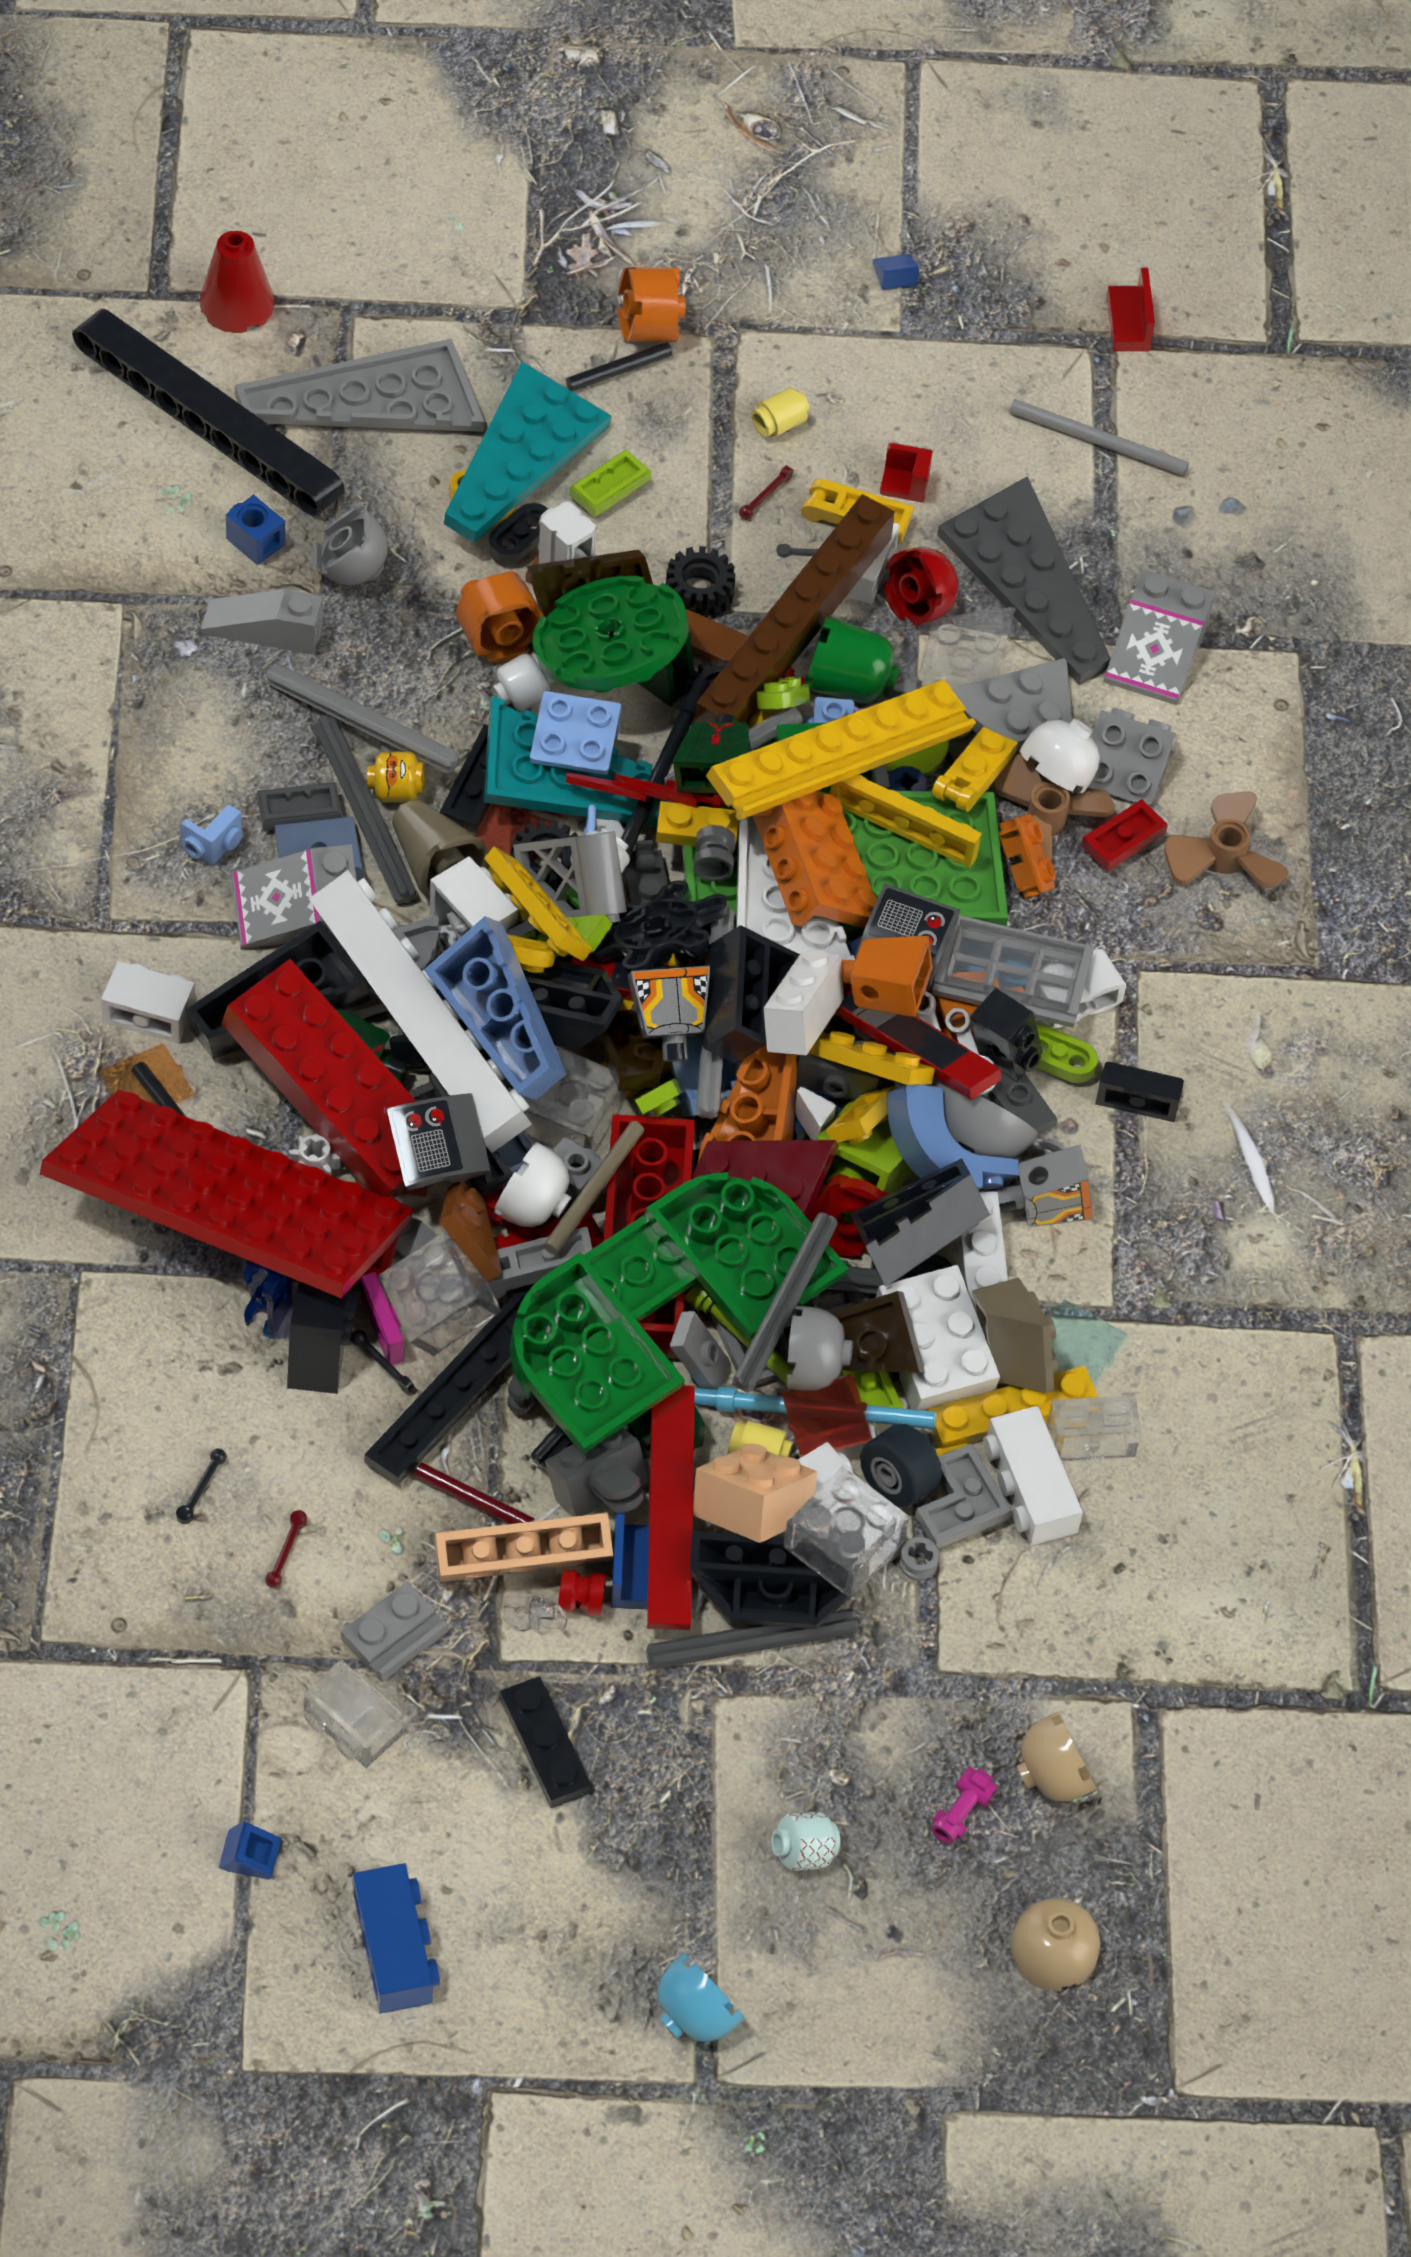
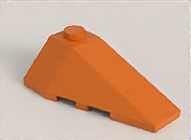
M767 1045L743 1059L736 1073L738 1078L727 1100L723 1099L718 1111L720 1114L711 1132L706 1133L701 1143L699 1159L707 1141L793 1140L797 1054L767 1052Z

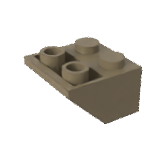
M1019 1277L972 1290L973 1306L999 1372V1382L1044 1393L1054 1391L1053 1373L1058 1372V1363L1052 1350V1340L1056 1339V1329L1051 1316L1044 1315L1041 1311L1036 1294L1033 1291L1029 1292Z

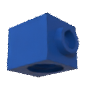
M252 495L244 502L235 504L226 514V539L256 565H259L286 545L285 520L257 496Z

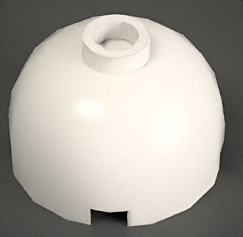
M1073 719L1070 723L1063 720H1049L1040 724L1028 736L1019 750L1026 761L1032 756L1039 762L1035 770L1072 792L1076 786H1079L1080 793L1085 792L1098 770L1100 761L1098 747L1089 737L1092 734V730L1076 719Z
M536 1142L523 1158V1161L527 1164L524 1163L518 1172H514L503 1190L494 1211L495 1214L506 1221L520 1227L533 1228L543 1225L552 1215L559 1219L572 1197L566 1194L570 1180L568 1169L562 1159L550 1149Z

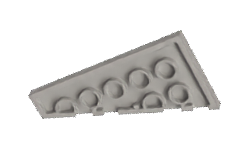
M452 339L235 385L237 402L267 424L484 432L485 421Z

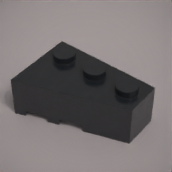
M742 925L709 945L708 954L710 976L703 1049L733 1063H737L767 1045L764 1006L800 954Z
M362 1277L342 1298L303 1282H298L290 1321L288 1389L338 1393L345 1345L350 1346L353 1321L349 1320V1318H355L357 1311L358 1293H353V1291L361 1290L360 1280Z

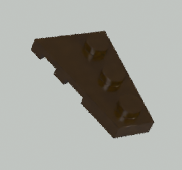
M639 549L526 566L538 606L544 617H547L556 608L555 601L560 597L593 581L619 576L644 577L645 583L653 585L646 558Z
M632 1009L617 1011L607 1030L595 1039L618 1090L637 1092L645 1088L659 1087L663 1064L662 1039H643L637 1013Z
M895 1291L831 1312L843 1325L845 1340H853L851 1365H843L841 1371L925 1373L903 1292ZM791 1326L784 1329L788 1349Z

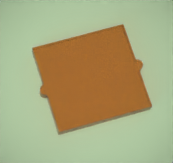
M164 1043L99 1070L100 1076L111 1092L110 1097L120 1089L133 1092L140 1096V1098L156 1104L131 1072L133 1066L142 1061L146 1063L176 1104L194 1096L193 1090L182 1074V1065L175 1063Z

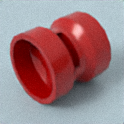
M563 1568L558 1611L571 1613L576 1608H580L589 1616L601 1617L606 1574L593 1572L589 1576L584 1575V1577H581L577 1570Z

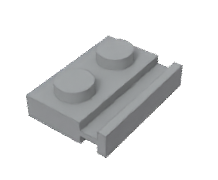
M406 1582L341 1631V1640L383 1682L448 1632V1623L445 1620L442 1621L435 1614V1610Z

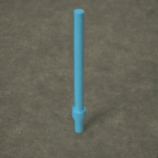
M719 1386L718 1390L695 1388V1405L714 1406L717 1411L735 1413L736 1409L892 1425L907 1424L912 1427L935 1429L937 1412L744 1393L738 1392L736 1387Z

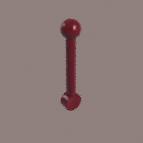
M787 465L784 466L779 476L749 505L740 507V517L745 520L752 518L753 510L783 481L787 482L792 477L794 469Z
M296 1510L290 1515L291 1528L273 1571L268 1572L265 1577V1582L270 1588L279 1587L282 1577L280 1574L299 1529L307 1525V1515L302 1510Z

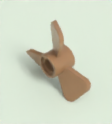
M1018 754L1009 761L994 780L993 790L1001 797L1029 807L1027 814L1031 813L1033 820H1036L1041 827L1043 833L1041 845L1046 858L1052 860V836L1064 829L1067 814L1108 817L1114 813L1115 805L1107 791L1094 789L1070 797L1067 789L1052 781H1041L1031 756L1026 761L1021 754Z
M1244 791L1217 796L1211 805V813L1215 824L1212 827L1209 839L1182 835H1171L1167 838L1164 854L1171 876L1176 883L1187 885L1209 867L1224 874L1234 873L1243 868L1257 884L1265 888H1274L1286 880L1288 870L1285 866L1248 850L1250 831L1245 823L1255 808L1257 802L1255 793Z

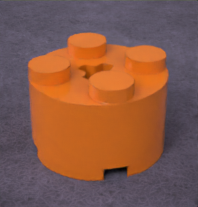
M632 267L622 270L618 295H623V307H618L620 332L624 340H627V342L678 341V318H684L686 313L685 297L678 296L680 285V271L678 267Z
M507 571L503 574H495L481 580L467 582L461 589L462 597L457 605L456 617L475 653L479 657L480 655L486 657L488 662L492 663L509 662L521 654L527 653L529 651L527 645L533 641L536 624L540 617H544L525 582L515 571Z

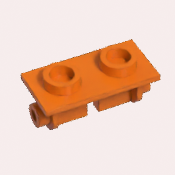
M1031 813L999 823L1001 831L998 834L1006 857L1011 858L1020 854L1023 861L1010 866L1017 891L1022 892L1025 899L1055 889V869L1051 860L1045 857L1041 845L1043 833L1038 822L1033 820Z

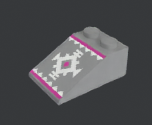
M1143 569L1131 597L1103 683L1177 705L1208 627L1216 592Z
M352 844L311 848L231 872L240 949L284 945L319 921L324 924L334 939H337L308 898L347 870L357 881Z

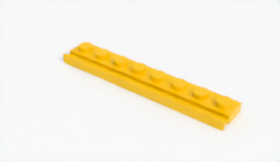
M945 679L714 765L710 768L706 777L728 807L733 806L737 812L735 817L739 821L970 732L976 721L973 718L968 719L964 713L966 710L965 706Z

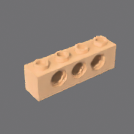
M608 1513L435 1533L434 1538L439 1582L611 1562L613 1557Z

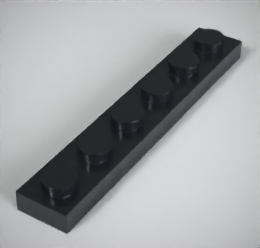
M522 1286L375 1442L364 1454V1463L398 1486L512 1364L510 1353L512 1330L520 1304L530 1290L528 1286Z

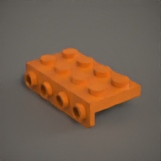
M814 791L753 815L793 925L802 927L815 915L865 928L877 898L871 889L865 866L861 862L854 843L853 834L850 832L844 817L842 805L838 798L831 794Z

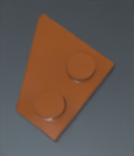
M464 1181L454 1183L448 1187L439 1222L486 1281L490 1282L502 1274V1269L485 1201L476 1189H469Z

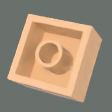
M745 1444L734 1452L716 1457L714 1461L696 1468L693 1516L761 1543L813 1518L817 1471L801 1465L800 1461L795 1458L781 1457L768 1452L766 1447L762 1445Z

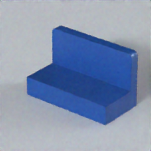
M625 1512L616 1513L611 1608L647 1610L649 1525L624 1524Z

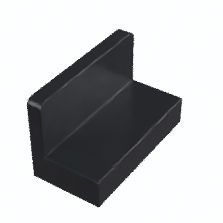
M1106 1062L1102 1071L1095 1105L1175 1122L1184 1080L1175 1076Z

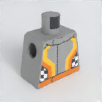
M709 966L631 971L628 975L642 1037L645 1040L662 1039L663 1062L688 1060L686 1037L701 1036L704 1033L710 976Z
M1081 1145L1020 1162L1019 1184L995 1189L998 1192L1000 1213L1024 1208L1027 1224L1031 1227L1093 1219L1090 1183Z

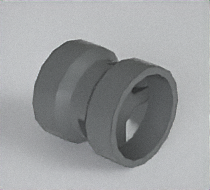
M711 825L701 828L697 832L695 844L697 853L694 857L693 870L701 879L717 882L723 881L733 874L734 858L732 854L735 850L736 837L730 829Z

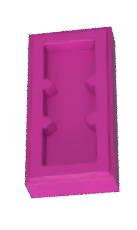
M376 1272L361 1276V1300L383 1354L392 1365L404 1362V1340L398 1328L402 1326V1321L395 1302L388 1304Z

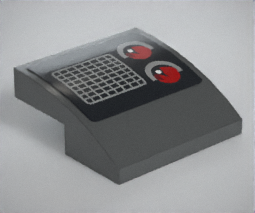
M884 883L854 958L856 960L862 941L869 938L929 936L933 969L926 988L930 989L943 960L947 943L959 919L960 910Z
M472 1093L431 1098L387 1109L405 1187L408 1191L449 1180L453 1184L492 1173Z

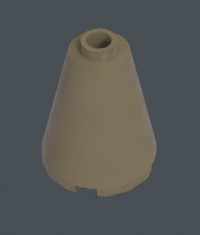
M410 800L398 807L393 816L392 825L416 884L423 895L430 899V879L468 856L479 867H485L488 870L489 864L484 857L489 853V850L479 837L421 800Z

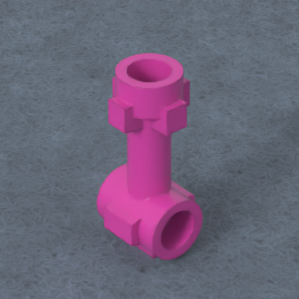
M969 1766L955 1786L962 1793L947 1813L939 1809L932 1820L934 1824L931 1827V1832L938 1840L945 1844H952L956 1838L960 1840L967 1829L962 1822L973 1806L978 1803L984 1808L997 1790L998 1785L992 1782L993 1777L980 1768L975 1770Z

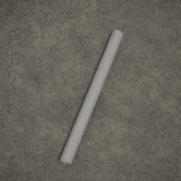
M1014 399L1012 402L1011 414L1181 476H1185L1189 466L1187 461Z

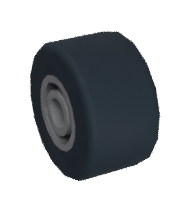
M907 1424L892 1425L866 1443L860 1454V1464L865 1480L879 1498L893 1507L906 1508L936 1488L942 1476L941 1463L929 1440L920 1431Z

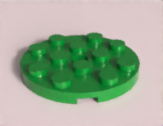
M638 576L605 578L582 585L556 600V608L547 617L541 616L536 624L533 633V648L540 668L553 681L574 689L606 693L614 688L636 682H646L653 677L654 673L670 663L685 644L689 632V621L683 600L670 586L661 583L659 586L645 583L644 577ZM612 631H616L613 633L614 638L611 639L610 636L606 634Z

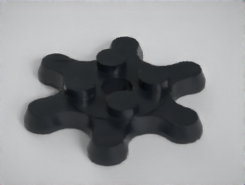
M680 880L672 881L664 885L660 889L657 898L643 905H632L626 902L627 912L619 913L620 921L612 922L611 927L614 928L613 931L606 934L596 950L587 957L593 963H603L616 957L625 956L622 965L624 970L630 974L631 971L651 970L653 966L665 964L672 958V953H685L689 956L702 955L709 949L710 936L708 931L700 928L710 922L723 918L727 914V897L722 894H714L698 901H687L689 896L687 882Z

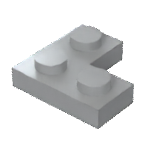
M970 1443L938 1457L941 1463L942 1476L940 1480L949 1495L918 1507L915 1515L928 1539L933 1541L938 1549L1010 1519L1012 1510L973 1444Z

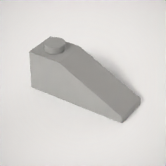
M282 589L210 599L201 626V634L315 655L323 627V596Z

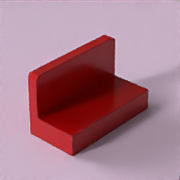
M1141 267L1137 286H1108L1106 297L1113 352H1150L1155 318L1148 267Z

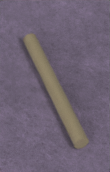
M631 1121L544 1243L543 1247L547 1252L553 1255L559 1253L643 1134L644 1127L640 1123Z

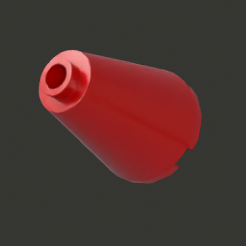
M234 230L222 234L217 240L200 293V309L207 316V321L213 327L224 332L243 333L247 332V327L256 324L260 327L267 322L273 313L274 295L253 238L243 231Z

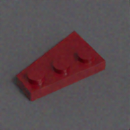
M836 1140L707 1141L691 1178L694 1179L712 1173L729 1172L728 1177L751 1181L753 1176L781 1190L808 1219L839 1145Z

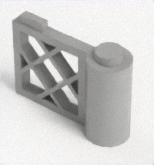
M615 831L513 845L515 859L522 863L566 917L606 914L612 923L620 921L619 913L627 912ZM565 846H571L573 864L569 870L557 860ZM534 850L545 861L538 874L530 868L528 851ZM551 869L563 878L556 892L545 882ZM570 886L578 893L580 909L574 910L563 900Z

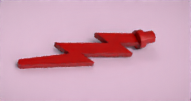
M573 773L566 774V783L642 801H646V797L651 796L697 808V801L712 804L713 808H733V806L728 807L721 796L716 793L677 792L676 781L667 779L665 786L620 774H614V781Z

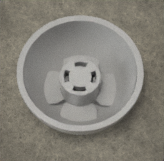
M934 1076L932 1084H926V1086L943 1087L944 1118L947 1128L954 1140L971 1153L1015 1159L1029 1148L1038 1135V1132L1025 1121L980 1095L970 1100Z

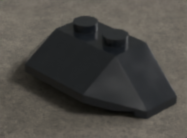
M554 959V965L552 967H545L542 973L529 972L522 969L555 1046L573 1050L580 1049L607 1030L623 1003L622 995L617 990L606 970Z
M692 1531L689 1573L729 1623L817 1629L863 1585L865 1543L772 1537L758 1543L739 1534Z

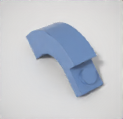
M904 1084L887 1093L888 1121L894 1142L905 1162L920 1178L961 1158L967 1166L978 1190L981 1188H1002L1004 1182L1019 1175L1018 1159L977 1155L965 1150L954 1140L944 1118L943 1087Z

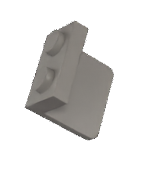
M1112 708L1111 713L1101 710L1092 736V740L1096 743L1100 754L1099 767L1087 788L1105 790L1111 796L1133 803L1143 799L1149 806L1152 805L1169 754L1174 752L1178 740L1176 733L1171 732V725L1152 719L1149 720L1148 724L1133 720L1134 714L1118 708Z

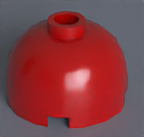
M914 547L895 553L887 562L885 570L890 569L889 581L884 582V592L888 605L900 620L903 621L907 617L913 623L911 624L913 626L927 624L945 616L956 602L959 592L957 574L950 560L941 552L926 547Z

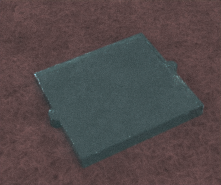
M1064 1299L1051 1317L1056 1329V1339L1052 1340V1350L1056 1356L1058 1368L1066 1371L1085 1365L1094 1386L1107 1365L1111 1366L1114 1364V1355L1126 1339L1127 1333Z

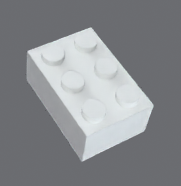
M958 1265L896 1281L887 1287L885 1285L879 1286L875 1298L895 1291L904 1293L925 1373L899 1372V1378L911 1409L927 1411L931 1407L996 1389L1000 1375Z

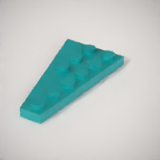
M522 361L445 512L444 525L471 542H476L509 511L518 506L610 427L612 415Z
M492 695L489 704L484 789L485 803L588 817L589 805H595L596 819L629 822L638 799L566 783V774L573 773L614 781V774H620L648 781L653 770V764L639 759L638 763L618 755L620 750L613 748L609 771L606 775L531 763L530 754L538 714L526 709L524 713L505 706V700ZM657 798L645 826L657 827L660 801H671Z

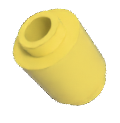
M788 387L757 404V408L751 412L753 424L763 437L770 435L776 437L807 420L809 403L801 391Z
M750 1420L746 1424L737 1421L729 1442L728 1454L740 1449L745 1444H759L766 1447L768 1452L781 1457H790L793 1442L786 1440L787 1431Z

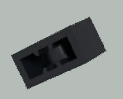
M995 987L970 1015V1020L979 1055L988 1057L1002 1072L1018 1082L1026 1071L1030 1072L1038 1065L1043 1053L1034 1012Z

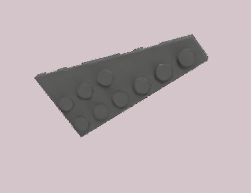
M1028 476L939 525L937 534L939 538L1055 660L1065 658L1068 674L1079 685L1108 668L1111 659Z

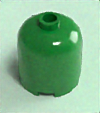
M826 615L804 684H809V690L837 699L853 700L855 704L868 705L881 697L885 687L893 689L900 667L893 665L894 650L887 638Z

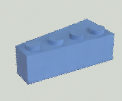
M484 916L428 965L424 971L517 1093L537 1100L567 1073L503 924Z

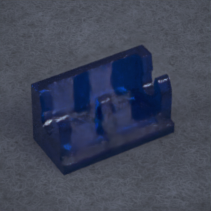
M249 1261L243 1272V1284L245 1287L250 1284L251 1299L244 1312V1322L246 1326H249L256 1313H266L267 1320L264 1324L263 1336L274 1339L292 1304V1278Z

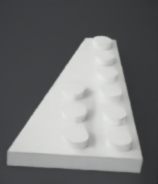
M753 815L739 820L736 927L742 925L798 954H801L802 951L819 949L827 954H839L841 959L855 960L854 955H850L846 944L847 937L843 927L839 926L838 921L814 915L802 927L791 923Z

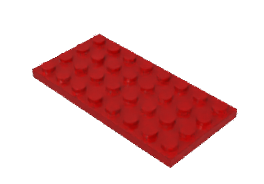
M120 1089L42 1160L40 1175L339 1298H342L411 1224L414 1212L413 1208L400 1204L394 1198L383 1197L363 1189L357 1183L346 1182L326 1174L320 1168L304 1165L288 1158L281 1152L267 1150L251 1143L244 1137L230 1135L214 1128L207 1122L196 1121L177 1113L170 1107L159 1106L140 1098V1096L133 1092Z

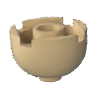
M1058 1711L1043 1718L1028 1730L1023 1737L1020 1748L1024 1762L1017 1765L1028 1790L1037 1786L1044 1797L1053 1801H1071L1097 1790Z
M1049 1898L1030 1905L1019 1917L1011 1938L1010 1948L1013 1958L1017 1963L1016 1968L1021 1976L1034 1986L1057 1991L1061 1990L1062 1986H1071L1075 1983V1986L1085 1982L1095 1969L1101 1944L1098 1925L1090 1912L1076 1902L1063 1898Z

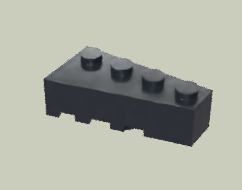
M321 921L185 1009L191 1031L213 1059L242 1049L221 1024L227 1006L289 959L295 963L333 1007L344 1011L370 1001L367 980Z

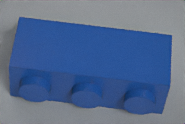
M406 1863L352 1873V1892L379 2014L432 2004L433 1986L440 1985V1978L435 1958L427 1960L425 1945H430L431 1941L426 1918L418 1919L415 1905L421 1904V1894L417 1878L409 1879Z

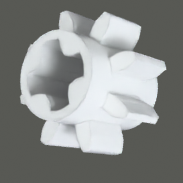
M318 1133L306 1138L298 1137L299 1150H289L290 1159L307 1166L320 1168L331 1176V1169L337 1170L341 1167L340 1157L330 1148L329 1142Z

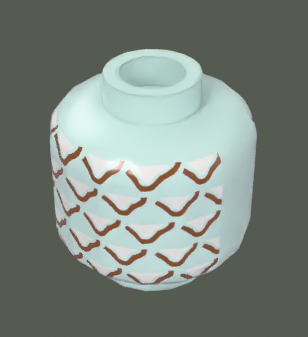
M816 1811L788 1813L780 1819L777 1829L773 1831L771 1847L773 1853L779 1857L780 1862L789 1870L823 1869L831 1863L832 1859L839 1852L840 1833L837 1825L831 1822L824 1813Z

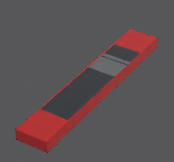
M843 984L844 999L834 1014L894 1052L919 1056V1063L935 1068V1078L968 1099H974L1002 1080L999 1067L917 1016L910 1017L858 1007L854 1004L851 984Z

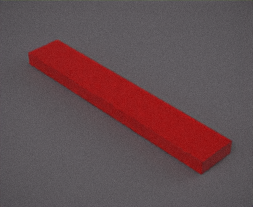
M683 1385V1387L651 1408L647 1629L690 1630L692 1576L689 1571L693 1529L695 1386Z

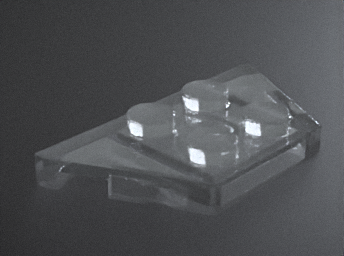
M1000 608L934 620L918 674L916 688L918 689L945 679L951 689L999 676L1014 619L1015 608Z

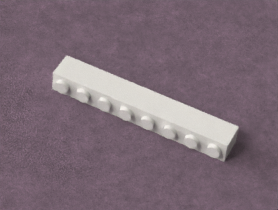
M347 870L308 899L449 1095L472 1093L485 1145L491 1153L495 1152L532 1125L524 1114V1111L530 1108L529 1105L514 1088L508 1092L501 1082L506 1078L492 1059L485 1060L480 1053V1050L483 1049L481 1044L469 1028L464 1031L458 1022L461 1019L446 999L444 1001L436 992L438 990L437 986L424 969L421 971L415 963V960L421 956L407 937L399 941L393 932L399 925L385 907L378 912L372 901L378 898V896L367 881L362 878L357 882Z

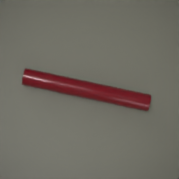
M423 1462L420 1463L415 1472V1478L507 1524L535 1521V1518Z

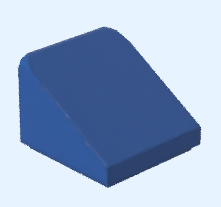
M909 254L873 259L872 263L881 290L917 285L919 267Z
M243 1821L228 1831L219 1868L227 1872L269 1880L272 1878L282 1838Z

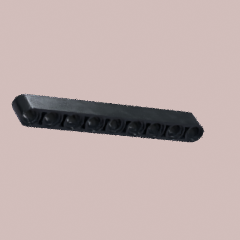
M103 308L99 309L72 331V338L76 346L86 356L308 515L316 517L344 494V484L332 469L110 311Z

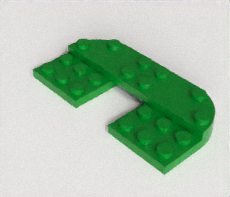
M729 1172L712 1173L696 1177L678 1186L648 1206L642 1217L586 1254L577 1253L547 1273L531 1287L520 1304L512 1330L510 1353L513 1370L526 1395L534 1394L582 1455L683 1387L685 1379L638 1323L639 1321L697 1282H700L748 1342L754 1338L812 1225L797 1205L781 1190L753 1176L751 1181L728 1177ZM829 1244L796 1306H802L846 1276L849 1268Z

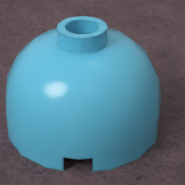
M682 1952L661 1975L657 1987V2000L665 2011L660 2020L677 2038L685 2033L697 2042H711L721 2039L746 2017L739 2009L732 2015L728 2012L734 2007L730 1999L696 1963L688 1969L686 1965L691 1960L685 1952Z

